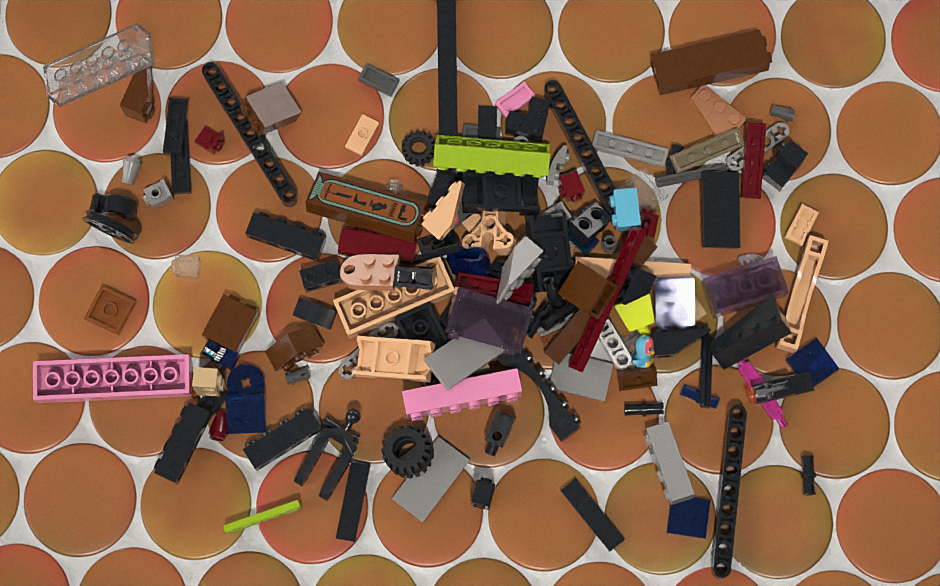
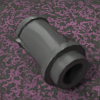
M774 104L770 116L787 120L786 122H792L795 111L792 108L788 109Z
M608 235L601 243V248L604 252L611 253L615 250V237Z
M305 367L293 372L289 370L285 374L287 384H292L293 386L296 382L310 379L309 374L301 376V374L309 372L308 368Z

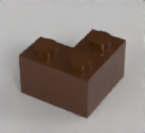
M314 326L287 333L265 352L275 371L282 369L288 371L295 366L294 363L303 360L307 356L312 358L318 355V350L324 345Z

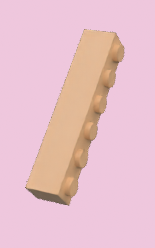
M576 257L575 265L579 261L607 278L617 259ZM646 261L640 268L657 276L652 286L655 291L664 292L666 289H674L673 292L684 293L690 287L691 264Z

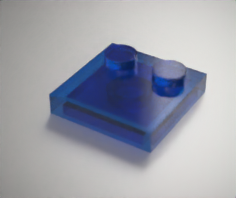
M818 338L785 359L795 375L810 372L814 387L839 370V367Z
M265 393L226 394L227 434L264 433L267 431Z
M694 497L674 505L670 503L666 534L706 539L711 500Z

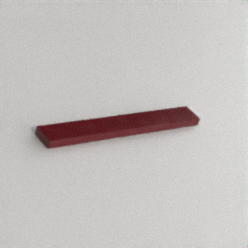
M634 226L631 227L608 280L619 287L600 318L590 317L568 367L583 373L647 233L646 230Z

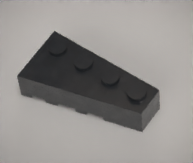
M771 295L710 342L709 345L713 357L725 370L788 336L792 332L782 307L774 296Z

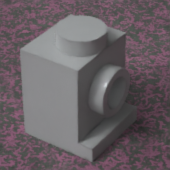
M164 179L144 189L145 195L142 196L146 205H151L153 210L174 200ZM159 191L158 196H153L154 193Z

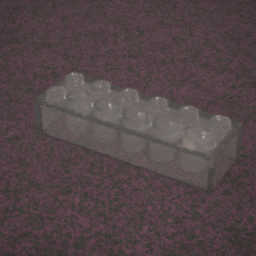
M136 23L43 66L46 98L57 106L62 107L154 65L150 32Z

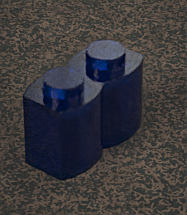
M460 247L461 251L448 254L446 257L452 273L458 276V272L485 276L489 273L491 267L485 249L481 247H471L468 249Z

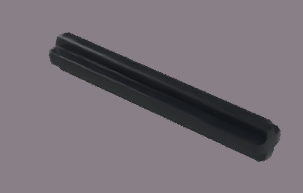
M708 335L702 338L700 407L705 409L711 406L713 354L709 343L713 341V337Z

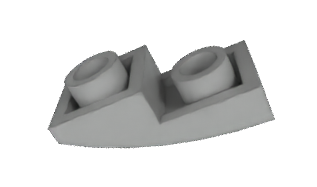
M563 146L553 159L546 185L553 186L554 180L558 181L560 169H564V164L569 163L570 152H567V146Z

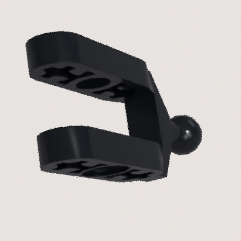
M350 409L346 412V422L342 428H324L294 479V482L300 486L306 483L330 438L346 447L319 494V497L326 501L332 496L358 449L349 432L352 425L360 421L361 414L357 409Z

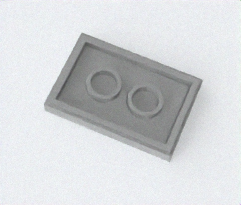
M568 353L559 365L554 362L550 382L557 391L605 402L613 368L612 363L589 358L582 373L568 367L573 354Z

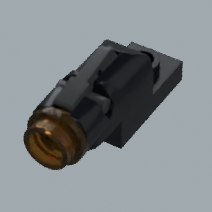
M805 372L752 385L746 389L749 404L754 403L756 405L814 391L810 372Z

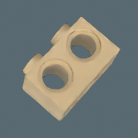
M194 367L192 387L197 395L220 397L221 391L225 389V380L218 369Z

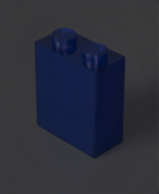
M656 278L654 281L656 326H660V329H671V326L689 329L691 325H695L694 278Z

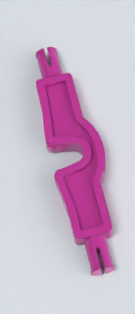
M743 359L738 362L740 366L738 371L748 385L750 397L757 403V393L754 392L753 385L763 383L764 379L749 361L745 362ZM776 400L759 404L762 405L772 421H777L781 429L788 426L782 417L784 412Z

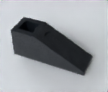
M695 326L692 330H686V327L675 328V331L668 332L667 329L655 330L656 333L651 335L654 341L653 350L655 352L653 359L674 357L702 339L705 335H708L711 329L705 328V326Z

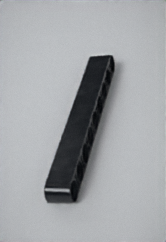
M437 0L439 135L458 137L456 0Z
M212 62L206 63L202 68L205 81L282 204L286 207L295 206L298 202V196L291 182L262 136L259 137L257 132L252 129L247 116L241 111L240 101L218 66ZM209 71H216L215 75L207 76ZM221 85L226 87L221 92L216 91L217 87ZM228 101H235L232 107L226 106ZM239 116L245 117L243 122H236V118ZM249 131L255 133L254 136L251 138L245 137L246 133ZM257 147L264 148L262 153H255ZM272 162L274 166L271 169L264 168L265 164ZM277 178L284 179L280 185H276L274 181ZM288 193L294 195L291 200H285L284 196Z
M554 80L548 81L544 88V97L550 101V109L603 209L612 217L614 209H611L608 203H610L609 197L612 196L613 190H616L561 85ZM554 88L557 90V93L550 94L548 89ZM559 104L565 105L566 109L561 111L558 110L556 106ZM571 120L575 125L568 127L565 125V122ZM578 136L583 139V142L576 143L573 139ZM589 153L592 158L584 159L582 154ZM597 169L601 174L594 176L591 174V170ZM605 185L609 188V191L606 193L602 192L599 187Z
M734 405L727 414L711 573L717 579L727 577L731 572L747 419V411L742 405ZM734 410L740 411L742 418L735 419L732 412ZM732 429L738 430L740 437L733 438L730 431ZM730 448L737 450L738 456L736 458L729 456L728 450ZM728 467L735 469V477L727 475L726 470ZM725 487H731L734 490V495L727 496L724 492ZM724 506L731 508V516L723 514L722 508ZM722 525L729 527L730 533L728 536L720 532ZM720 545L727 547L728 553L726 555L719 553L718 547ZM718 564L725 566L726 572L724 575L717 573L716 567Z

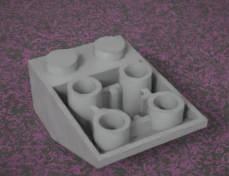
M526 236L514 247L502 267L496 300L497 304L503 299L507 301L513 294V290L515 288L518 289L524 283V279L526 277L529 278L533 274L534 268L542 260L539 257L543 250Z

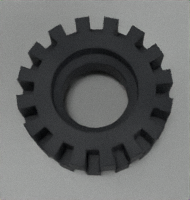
M416 130L415 133L412 131L410 135L405 136V140L402 141V154L406 162L408 161L410 165L415 164L416 167H419V165L425 166V163L429 164L431 159H434L435 141L429 133L426 134L423 130L422 132ZM416 142H422L426 146V151L421 155H416L411 150L412 145Z

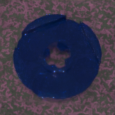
M240 364L229 373L226 387L234 400L240 403H250L258 400L263 395L266 385L265 378L257 367L249 364ZM247 379H249V383L251 384L250 388L246 387L245 389H243V384L241 382L243 380L246 381Z

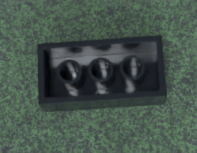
M430 302L394 318L403 339L431 341L435 344V351L449 342ZM432 372L431 381L425 382L426 386L441 384V382Z

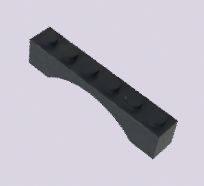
M508 335L502 340L508 349L498 356L497 359L502 365L523 372L537 384L548 405L549 427L559 440L564 442L582 428L579 425L581 420L575 413L571 414L567 408L570 406L564 398H558L555 394L557 389L551 382L548 384L545 381L544 377L546 375L540 367L535 368L532 364L534 359L531 355L521 350V342L516 337L512 338Z

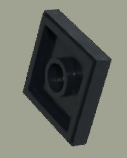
M451 230L443 240H438L434 235L417 240L423 261L461 251L454 230Z

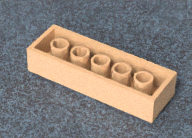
M441 257L433 258L417 265L436 267L435 287L432 290L395 286L394 291L356 290L333 300L348 338L351 339L385 323L395 320L394 318L425 303L430 302L432 305L454 296L455 289Z

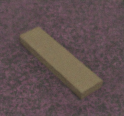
M734 128L670 155L676 173H680L742 147L745 143L739 128Z

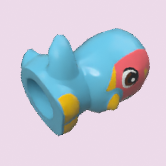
M641 336L636 340V353L630 355L635 366L648 368L653 363L651 356L655 352L653 350L654 341L651 337Z

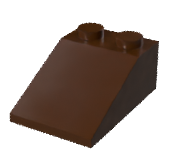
M142 54L120 103V107L125 116L147 124L148 119L153 117L154 102L152 67L146 55Z

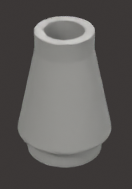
M126 156L125 160H123V183L133 185L134 179L141 167V159Z

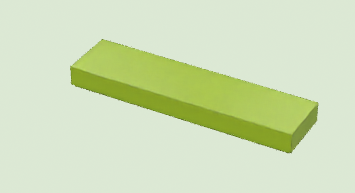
M296 500L223 525L227 534H231L300 510L301 505Z

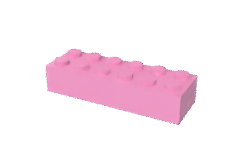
M518 369L466 378L448 391L441 383L402 391L407 419L420 421L423 420V416L431 415V418L442 416L443 412L450 411V414L461 412L463 408L469 407V410H475L484 404L495 406L499 405V401L515 402L522 396V388Z

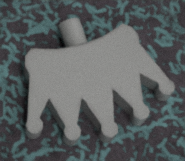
M755 253L743 254L738 257V262L741 266L744 264L750 265V263L756 264V262L763 260V256Z

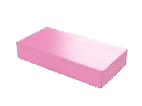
M524 81L496 101L495 106H497L504 118L507 119L509 111H518L528 104L532 97L536 98V95Z

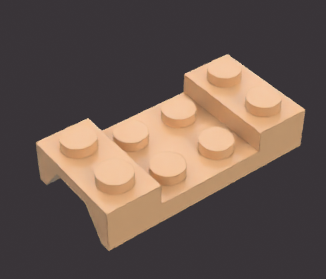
M357 336L360 350L358 364L352 371L353 375L365 378L381 377L407 379L417 382L431 381L432 371L426 365L424 359L435 351V344L433 342Z

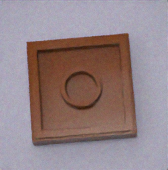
M101 285L84 319L119 336L136 301Z

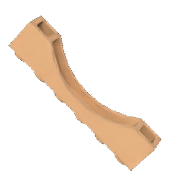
M810 235L806 241L785 313L792 333L777 341L776 348L791 353H795L798 350L808 306L825 256L828 240Z

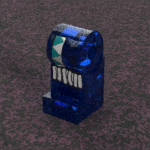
M210 340L206 342L200 353L231 372L240 358L238 353Z

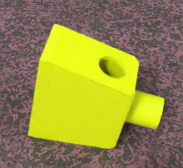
M650 294L626 305L615 301L614 306L629 332L637 329L639 337L650 335L648 325L655 322Z

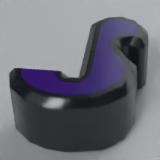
M95 193L92 195L89 211L102 215H117L133 221L135 220L138 203L129 197L118 194L102 195Z

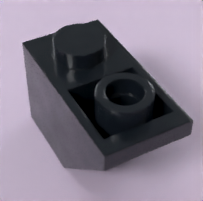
M632 265L616 301L626 305L648 295L657 276Z

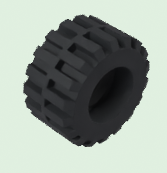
M402 425L399 426V430L394 428L391 430L393 432L391 435L389 433L386 435L387 441L383 440L382 445L385 447L381 448V453L384 455L382 456L383 460L393 473L402 478L407 476L410 479L413 478V475L416 477L421 476L420 472L423 471L425 473L427 471L426 467H430L432 464L430 459H434L432 453L434 448L431 445V441L417 427L413 428L411 425H407L405 428ZM410 443L417 444V451L412 458L399 460V452L403 446Z

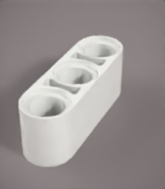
M607 319L605 324L608 330L601 332L598 340L613 366L619 371L626 370L631 363V356L612 323ZM614 340L618 346L614 349L609 348L607 342ZM620 356L625 357L627 364L620 365L617 362V358Z

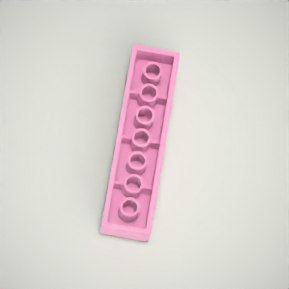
M189 354L33 361V400L37 403L192 396V358Z

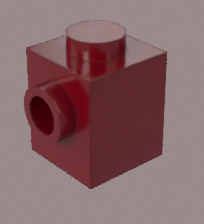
M577 171L559 177L558 183L560 187L558 191L561 198H565L566 202L572 201V203L583 199L582 196L585 195V189Z

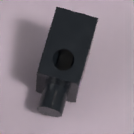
M500 411L496 412L485 438V441H488L485 453L495 457L499 447L503 448L516 418ZM496 431L501 433L500 440L494 438Z

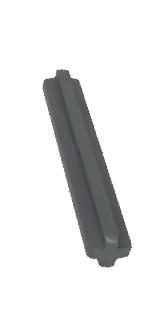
M721 164L655 178L656 187L660 188L699 180L703 171L727 172L726 165Z

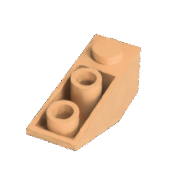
M461 181L458 183L454 182L448 189L449 193L447 196H442L435 204L437 207L433 212L429 211L423 218L424 222L422 225L438 240H443L455 226L465 186Z

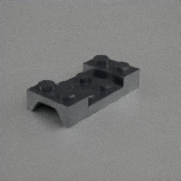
M463 172L461 182L465 186L462 194V213L482 214V211L519 212V216L539 215L541 206L538 204L539 178L533 177V175L515 176L514 174L498 175L495 173Z
M566 212L541 216L529 215L525 217L527 236H530V240L543 250L539 257L542 260L534 268L535 271L532 274L535 293L547 292L542 284L543 280L547 277H553L557 287L561 289L573 269Z

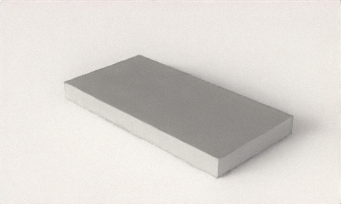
M482 319L427 356L424 362L448 391L507 351L508 348L486 320Z
M440 437L432 445L434 448L432 452L434 459H430L431 466L426 467L427 471L425 473L421 471V476L416 477L413 475V478H407L392 497L393 501L422 523L470 461Z

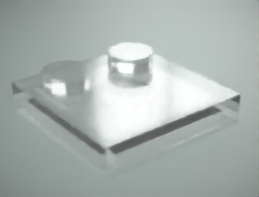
M645 167L617 188H637L640 212H642V208L654 209L669 196L662 187H656L654 177Z

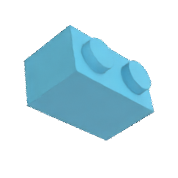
M637 188L613 190V194L609 199L610 207H614L612 225L616 226V231H628L632 226L640 228L641 221Z

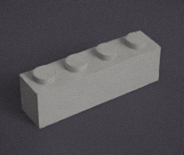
M669 421L646 428V435H643L646 445L651 447L652 453H650L652 463L657 464L659 471H656L659 482H663L665 486L663 493L666 501L670 500L671 505L694 498L695 493Z

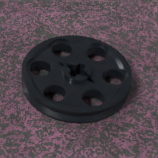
M89 210L85 211L87 215L82 217V219L90 226L113 238L135 244L134 239L138 238V234L130 228L102 214Z

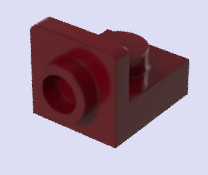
M204 126L194 142L214 155L216 151L219 152L222 149L224 138L220 133L217 134Z
M642 208V212L639 211L641 216H645V220L642 221L641 228L647 231L645 236L655 238L659 215L653 214L654 210Z

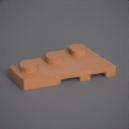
M706 85L701 86L691 97L693 104L715 136L734 128H740L747 120L746 117Z

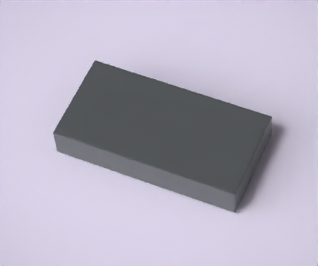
M366 63L358 81L392 97L400 79Z

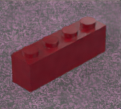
M354 227L341 229L338 246L339 255L350 257L357 254L399 255L401 259L400 264L414 265L417 240H415V243L388 235L376 234V232L371 230H365V232L357 231L358 229Z

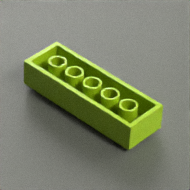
M437 135L433 167H437L440 170L456 168L457 171L466 172L468 169L475 170L477 173L494 171L498 175L514 173L515 176H525V174H530L536 178H544L549 173L550 144Z

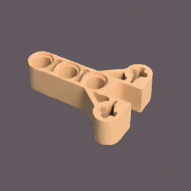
M483 211L482 221L471 234H467L463 238L462 246L473 256H488L489 243L494 239L493 249L499 255H510L519 241L505 228L506 212Z

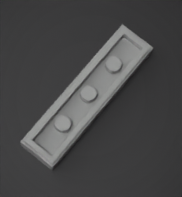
M596 130L592 143L597 151L661 168L665 167L669 152L668 148Z

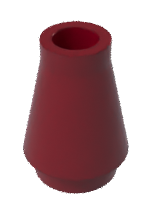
M216 412L208 432L211 440L221 442L225 441V437L228 436L227 413Z

